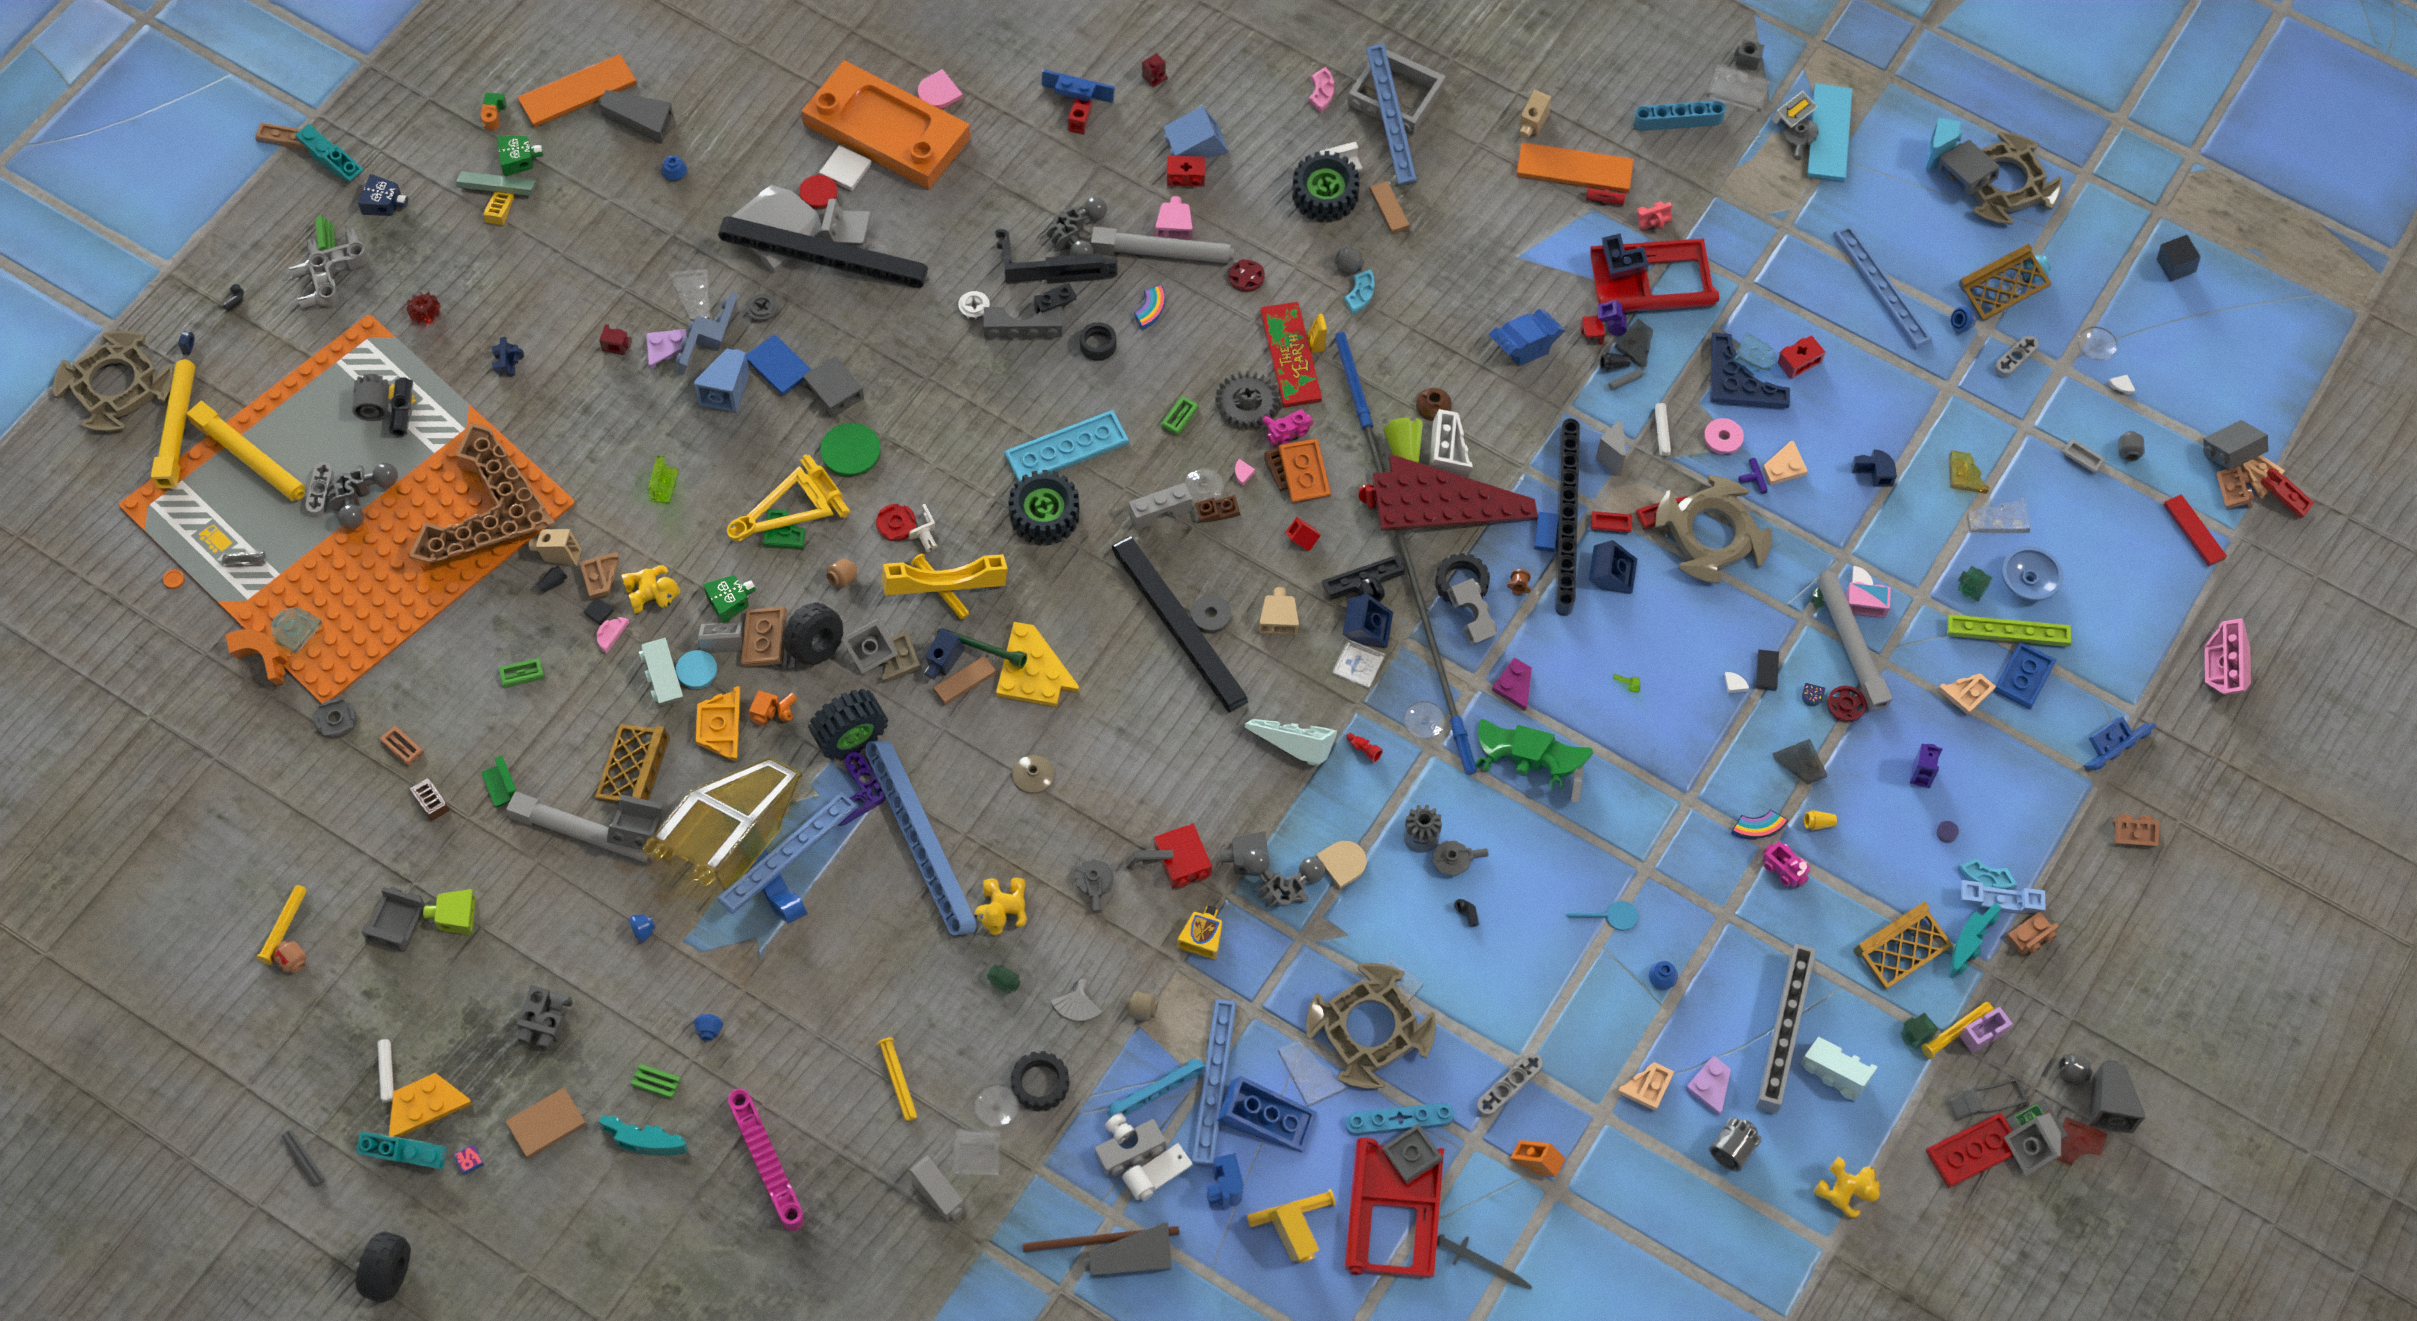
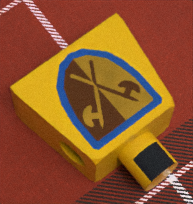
M1206 906L1204 914L1194 912L1178 937L1177 948L1216 960L1222 932V921L1216 918L1218 909L1213 906Z

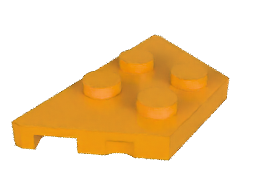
M740 686L734 687V690L722 695L721 693L714 696L711 700H705L697 704L696 744L732 761H738Z
M434 1073L394 1091L389 1136L401 1137L470 1106L472 1103L467 1096Z

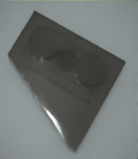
M1637 319L1615 344L1614 348L1624 356H1629L1630 360L1638 367H1646L1653 330L1640 319Z
M1810 739L1773 753V758L1807 785L1827 777L1825 768Z

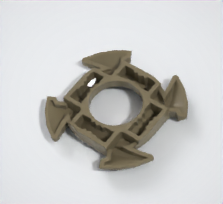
M2000 131L1997 136L2001 143L1984 147L1981 150L1994 162L2006 161L2019 166L2026 175L2027 183L2023 188L2016 191H2003L1990 183L1973 194L1980 206H1976L1972 212L1992 222L2013 225V219L2005 212H2016L2037 204L2044 205V209L2052 210L2058 202L2062 191V177L2059 176L2046 184V172L2034 155V151L2039 143L2022 135ZM1950 172V180L1956 179V177Z
M133 331L105 332L102 334V337L111 346L104 344L97 347L73 363L74 367L71 366L69 361L62 360L56 370L53 388L56 398H60L72 390L77 401L89 413L90 419L84 420L81 427L94 431L110 432L126 429V426L116 418L131 413L154 398H158L159 403L165 402L170 394L174 373L173 365L169 364L158 375L156 374L151 361L138 348L144 345L146 335ZM123 363L134 370L133 383L127 390L118 395L104 396L92 389L91 382L94 374L107 364Z
M1708 475V483L1712 487L1687 497L1679 505L1672 491H1667L1657 509L1655 528H1663L1665 525H1670L1669 530L1682 553L1689 560L1678 565L1681 571L1701 581L1719 584L1721 573L1718 570L1740 562L1750 552L1753 554L1756 566L1758 568L1762 566L1771 548L1772 530L1768 528L1764 531L1759 530L1745 506L1736 498V496L1749 494L1750 491L1724 477ZM1703 512H1715L1724 516L1733 528L1734 538L1732 543L1721 549H1713L1703 545L1693 533V519Z
M1379 963L1357 965L1358 970L1369 981L1363 980L1355 983L1328 1001V1003L1323 1001V996L1315 993L1306 1019L1307 1038L1311 1040L1325 1028L1330 1044L1347 1066V1070L1340 1072L1337 1080L1359 1088L1385 1087L1384 1082L1372 1071L1388 1067L1412 1050L1419 1051V1056L1427 1059L1433 1046L1436 1032L1435 1013L1430 1012L1417 1025L1412 1007L1395 985V982L1402 980L1405 972L1393 966ZM1368 1002L1379 1003L1385 1006L1392 1013L1395 1020V1029L1390 1039L1376 1047H1365L1356 1043L1347 1031V1019L1350 1013L1357 1006Z

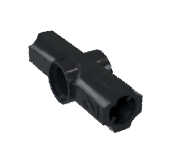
M399 377V379L395 380L394 395L391 399L392 412L389 432L396 437H404V435L408 434L409 418L412 414L413 381L406 377Z

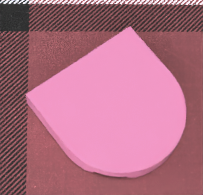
M943 69L925 78L918 87L919 99L939 109L945 108L963 98L961 91Z

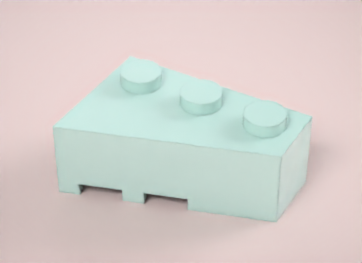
M666 638L641 644L642 651H639L642 663L646 662L648 670L645 671L648 683L652 682L654 690H650L653 701H658L659 707L684 700Z
M1818 1037L1803 1057L1801 1065L1809 1073L1816 1074L1822 1078L1826 1085L1833 1086L1839 1090L1843 1097L1856 1102L1871 1081L1878 1067L1873 1064L1868 1067L1859 1062L1860 1057L1853 1055L1851 1058L1841 1053L1842 1048Z

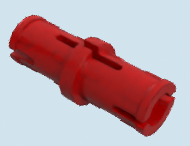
M1588 188L1586 200L1624 206L1626 194L1610 192L1609 189L1604 191ZM1597 195H1603V196L1614 197V199H1613V198H1608V197H1601V196H1597Z

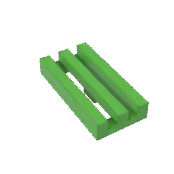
M322 215L316 217L318 249L323 251L334 248V224L332 222L329 223V220L324 219Z
M1182 396L1161 423V428H1167L1168 432H1174V435L1179 436L1199 409V405ZM1184 403H1186L1185 407L1182 409V411H1180V413L1177 415L1173 423L1169 424V422L1172 420V418L1175 416V414L1178 412L1181 406Z
M540 658L499 667L503 688L545 679ZM537 666L536 668L525 670V668ZM512 671H517V672H515V673H511V674H506V675H505V673L512 672Z
M639 1064L634 1080L632 1079L631 1086L673 1099L681 1079L678 1076ZM644 1072V1073H647V1074H650V1075H653V1076H656V1077H659V1078H662V1079H665V1080L674 1082V1084L669 1083V1082H666V1081H663V1080H660V1079H657V1078H654V1077H651V1076H648V1075H645V1074H642V1073ZM642 1079V1080L651 1082V1083H653V1084H656V1085H660V1086L669 1088V1089H671V1091L669 1092V1091H666V1090H663V1089H660V1088H657V1087H654V1086H651V1085H648V1084L639 1082V1080Z

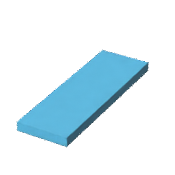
M1815 83L1813 102L1818 108L1812 112L1811 120L1817 125L1819 134H1817L1816 141L1814 140L1809 145L1807 177L1845 182L1852 88Z
M1111 410L1004 451V455L1016 479L1022 482V476L1027 474L1028 477H1031L1032 471L1037 470L1038 474H1043L1042 470H1048V474H1052L1053 471L1058 472L1128 445L1129 439L1114 411Z

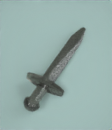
M1444 1234L1437 1236L1438 1247L1441 1245L1456 1253L1453 1260L1454 1266L1462 1257L1514 1285L1532 1289V1286L1519 1275L1466 1248L1469 1240L1468 1236L1461 1245L1445 1238Z

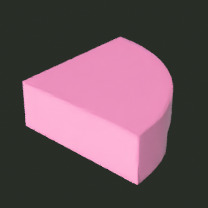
M1239 459L1235 466V475L1239 484L1243 486L1254 475L1255 469Z

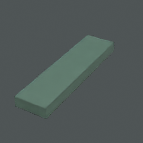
M461 171L456 180V187L527 196H532L537 186L536 180L463 171Z

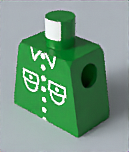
M497 136L503 176L530 170L533 168L532 158L543 156L542 145L531 146L527 136Z
M734 575L703 584L705 595L721 623L727 622L748 608L747 595L756 591L751 580L740 585Z

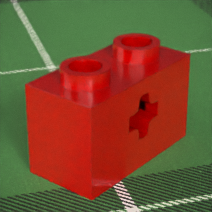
M1167 156V185L1176 187L1205 186V157Z
M1811 335L1807 338H1801L1791 347L1783 348L1780 351L1777 363L1789 378L1793 379L1822 363L1826 351Z

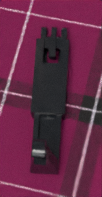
M1005 229L996 230V237L1005 238L1004 241L997 242V248L1003 249L1005 283L1047 280V283L1098 280L1118 275L1117 258H1104L1103 253L1045 257L1046 261L1012 263L1009 232Z

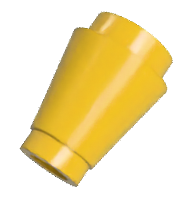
M1811 810L1804 815V825L1806 829L1811 831L1836 827L1837 816Z

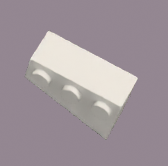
M1438 410L1433 421L1429 466L1468 478L1473 466L1472 462L1469 461L1468 448L1463 439L1464 433L1458 413Z

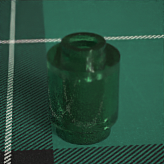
M993 965L987 975V980L990 981V984L1007 994H1010L1012 991L1015 992L1020 985L1019 975L1002 965Z

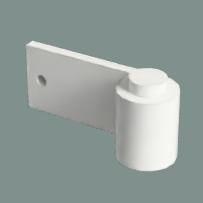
M1177 1143L1143 1167L1140 1165L1132 1167L1124 1173L1122 1179L1136 1200L1142 1199V1201H1145L1153 1196L1155 1190L1193 1166L1179 1143Z

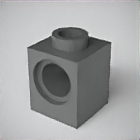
M1743 39L1741 46L1737 45L1734 54L1737 57L1736 65L1757 71L1765 45Z

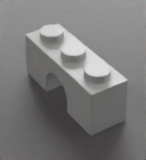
M1185 483L1129 502V516L1136 530L1155 524L1156 517L1164 512L1170 511L1173 517L1192 511V497Z
M1473 578L1454 585L1447 590L1454 609L1466 606L1474 614L1473 622L1463 627L1470 646L1497 635L1496 623L1493 619L1491 620L1488 614V604L1482 600L1480 595L1481 588Z
M1154 1119L1134 1128V1137L1137 1140V1144L1131 1149L1121 1148L1115 1138L1094 1147L1095 1156L1106 1177L1111 1175L1117 1176L1125 1168L1131 1165L1133 1167L1140 1165L1145 1158L1149 1156L1156 1157L1163 1153L1164 1149H1166V1140Z

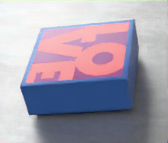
M474 1144L453 1154L463 1175L484 1166Z

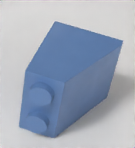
M1204 106L1164 126L1166 132L1164 137L1168 145L1172 147L1170 149L1172 156H1203L1206 159L1229 152L1217 122Z
M726 349L695 380L694 386L698 405L737 413L750 375L746 352L738 349Z

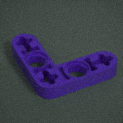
M857 752L849 753L845 758V767L861 790L849 797V799L853 802L862 801L864 806L856 809L837 826L848 824L882 804L886 799L876 775L863 756ZM852 760H854L855 762L858 761V766L860 768L859 771H857V768L854 764H851ZM864 774L871 776V780L867 783L859 780ZM872 786L874 787L876 793H880V797H877L875 795L873 796V792L871 789Z

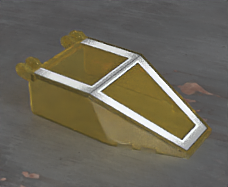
M768 757L697 787L688 793L653 837L647 839L646 844L643 846V853L649 855L653 852L652 856L655 860H659L663 856L667 861L674 854H677L696 864V867L690 874L692 880L697 881L700 879V884L707 886L717 878L722 889L726 891L748 871L781 830L783 817L788 813V805L791 798L795 796L803 774L772 757Z

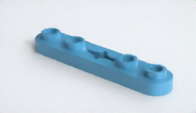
M1191 1059L1185 1063L1184 1067L1179 1070L1173 1069L1165 1075L1166 1077L1141 1091L1135 1090L1127 1096L1128 1098L1121 1102L1119 1100L1109 1105L1107 1114L1109 1118L1119 1113L1127 1116L1199 1076L1206 1067L1201 1060Z
M1447 1103L1351 1113L1346 1119L1345 1127L1349 1134L1353 1136L1408 1131L1417 1124L1422 1129L1445 1127L1452 1123L1455 1112L1452 1106ZM1397 1115L1406 1118L1403 1120V1124H1399L1397 1120L1393 1119H1397Z

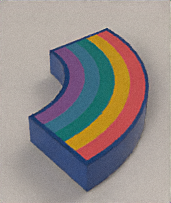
M1162 284L1144 290L1145 303L1134 312V316L1142 330L1153 325L1163 311L1165 292Z

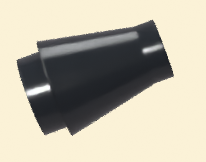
M1607 352L1600 357V367L1602 370H1606V372L1630 367L1631 361L1629 356Z
M558 565L554 568L552 566L537 583V586L545 593L565 583L564 580L568 577Z

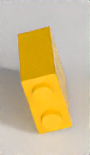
M1297 1201L1287 1203L1269 1212L1270 1218L1291 1262L1298 1261L1300 1264L1316 1257L1314 1253L1319 1251V1248Z

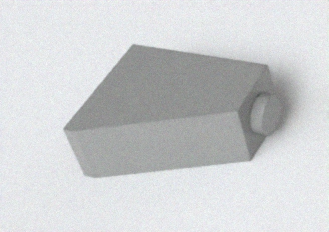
M925 1156L910 1169L912 1185L946 1222L951 1219L954 1220L963 1212V1200L932 1160Z

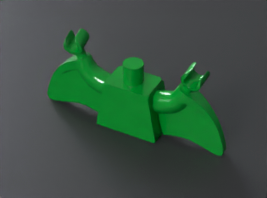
M1485 719L1479 721V742L1484 754L1488 758H1479L1476 761V765L1481 767L1483 763H1486L1482 768L1484 772H1488L1491 769V762H1496L1502 757H1512V762L1517 765L1515 772L1518 775L1527 776L1529 769L1539 771L1544 766L1550 770L1551 778H1553L1550 781L1551 789L1554 791L1553 784L1558 782L1562 790L1563 783L1560 778L1569 776L1579 770L1593 755L1592 748L1564 745L1555 739V735L1521 725H1517L1516 730L1503 729Z

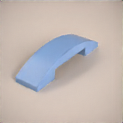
M1961 881V901L1969 905L1988 910L1996 902L2002 907L2000 912L2037 913L2046 910L2045 891L2024 888L2022 891L1984 887L1982 882Z

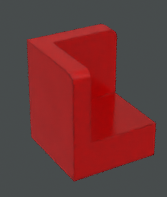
M1598 315L1582 317L1580 325L1581 334H1585L1586 338L1597 337L1599 345H1603L1605 338L1603 321L1598 319Z
M1299 517L1294 519L1285 532L1291 541L1308 551L1311 550L1321 536L1315 527Z

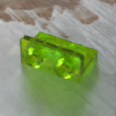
M656 456L647 488L650 502L670 504L679 470L678 468L669 467L666 464L665 456Z

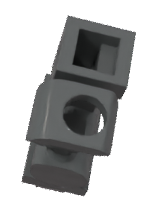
M531 985L520 1019L517 1022L519 1028L518 1041L528 1045L531 1042L532 1036L539 1037L537 1046L541 1049L549 1050L553 1041L558 1042L559 1034L564 1026V1017L561 1016L563 1013L562 1006H572V998ZM548 1005L551 1008L550 1012H546Z

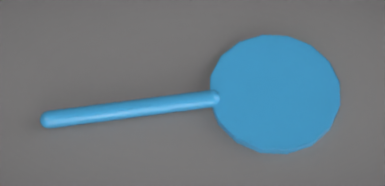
M1626 901L1614 902L1607 909V913L1566 914L1567 917H1607L1608 923L1613 928L1621 931L1633 928L1638 920L1636 908Z

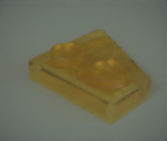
M1954 450L1949 453L1950 488L1987 494L1990 490L1988 484L1984 485L1980 477L1982 473L1975 465L1971 453Z

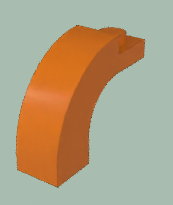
M237 630L225 634L228 650L231 655L240 659L252 654H261L264 659L268 680L275 685L285 683L283 677L285 670L282 664L288 662V659L279 644L265 634L255 630Z

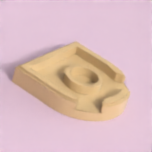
M1351 841L1336 842L1316 854V858L1323 862L1325 871L1340 890L1360 878L1366 868L1367 858L1364 850L1358 844Z

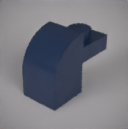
M1873 449L1871 456L1860 455L1855 456L1851 465L1852 473H1871L1873 487H1893L1897 477L1896 466L1892 457L1886 452Z

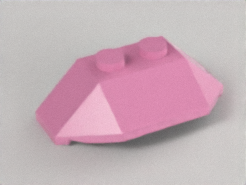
M2241 618L2223 621L2205 645V683L2224 695L2245 692L2251 684L2250 645L2244 620Z

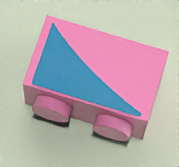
M1850 582L1846 598L1852 613L1886 618L1890 609L1891 587H1884L1879 584L1868 585L1862 582Z

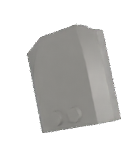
M770 185L731 216L817 238L823 235L818 213L791 190ZM750 248L761 257V262L774 273L793 259Z

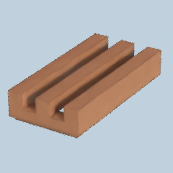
M395 725L379 739L385 747L408 767L412 765L411 762L418 760L419 755L422 756L424 754L423 749ZM395 732L401 739H403L409 746H411L415 750V752L412 753L392 734ZM389 738V739H390L393 743H395L401 750H403V751L409 756V758H407L405 755H403L397 748H395V747H394L388 740H386V739Z

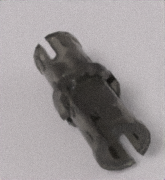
M241 551L240 553L222 554L223 566L242 565V567H247V565L266 564L265 551Z

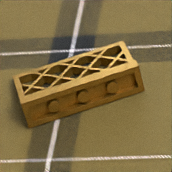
M2029 243L1960 279L1959 287L1962 292L1965 291L1982 321L2051 286L2052 283L2032 253L2033 249ZM2030 259L2034 265L2033 271L2021 268L2022 263ZM2009 269L2018 271L2016 280L2004 277L2005 272ZM2020 272L2031 275L2029 283L2018 281ZM2033 275L2041 277L2044 284L2040 286L2031 284ZM1992 278L2001 280L1998 289L1987 286L1988 281ZM2003 281L2014 284L2012 292L2001 290ZM2016 284L2028 287L2026 293L2023 295L2014 293ZM1975 287L1984 289L1981 298L1973 296L1970 290ZM1986 290L1997 292L1995 301L1984 299ZM1999 293L2011 296L2009 302L2006 304L1997 302ZM1982 302L1993 305L1992 311L1984 314L1981 309Z
M620 724L595 795L596 800L619 803L621 793L632 787L634 790L632 797L649 801L670 739L665 727L656 726L654 729ZM624 731L633 732L635 735L625 742L622 740ZM647 734L652 735L650 741L642 744L640 738ZM638 740L641 746L630 752L627 746ZM625 748L628 754L617 760V752ZM645 751V758L637 763L634 756ZM632 759L635 764L624 771L621 764ZM619 766L622 772L611 779L609 776L611 770ZM638 769L640 771L639 776L630 781L627 775ZM626 777L629 783L618 789L614 783ZM613 785L616 791L609 795H604V789Z
M1925 901L1853 949L1857 957H1862L1885 990L1953 946L1928 911L1930 907ZM1923 918L1927 919L1930 924V931L1919 929L1920 920ZM1905 930L1914 932L1913 942L1902 940ZM1918 933L1929 935L1928 945L1917 943ZM1933 936L1940 938L1945 946L1942 948L1932 947ZM1888 941L1898 943L1897 953L1886 951ZM1902 944L1913 946L1911 956L1901 954ZM1916 947L1927 949L1925 959L1915 957ZM1871 952L1881 953L1880 964L1874 963L1868 954ZM1885 955L1896 957L1895 967L1884 965ZM1900 958L1911 960L1910 969L1899 968ZM1883 969L1894 971L1893 980L1889 983L1883 977Z

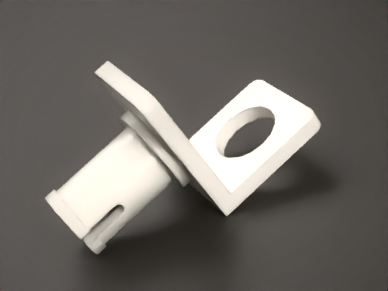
M924 504L922 505V513L927 524L909 531V539L911 541L920 538L925 551L931 552L930 548L933 551L938 547L930 533L935 530V522L927 506Z

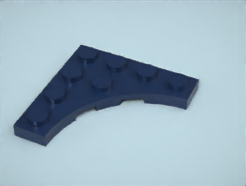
M1712 333L1710 402L1789 408L1790 387H1782L1769 382L1763 383L1753 377L1754 374L1744 365H1741L1736 357L1732 334Z

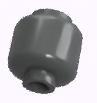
M1350 247L1340 249L1335 259L1337 269L1351 275L1355 274L1357 270L1361 271L1365 262L1362 260V253Z
M2128 431L2120 436L2118 439L2119 456L2128 462L2139 460L2145 453L2143 436L2134 431Z
M2074 1053L2063 1056L2058 1063L2057 1070L2060 1077L2074 1085H2081L2092 1076L2090 1062Z

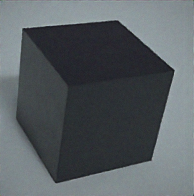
M2186 234L2161 244L2157 261L2171 282L2195 273L2201 256Z

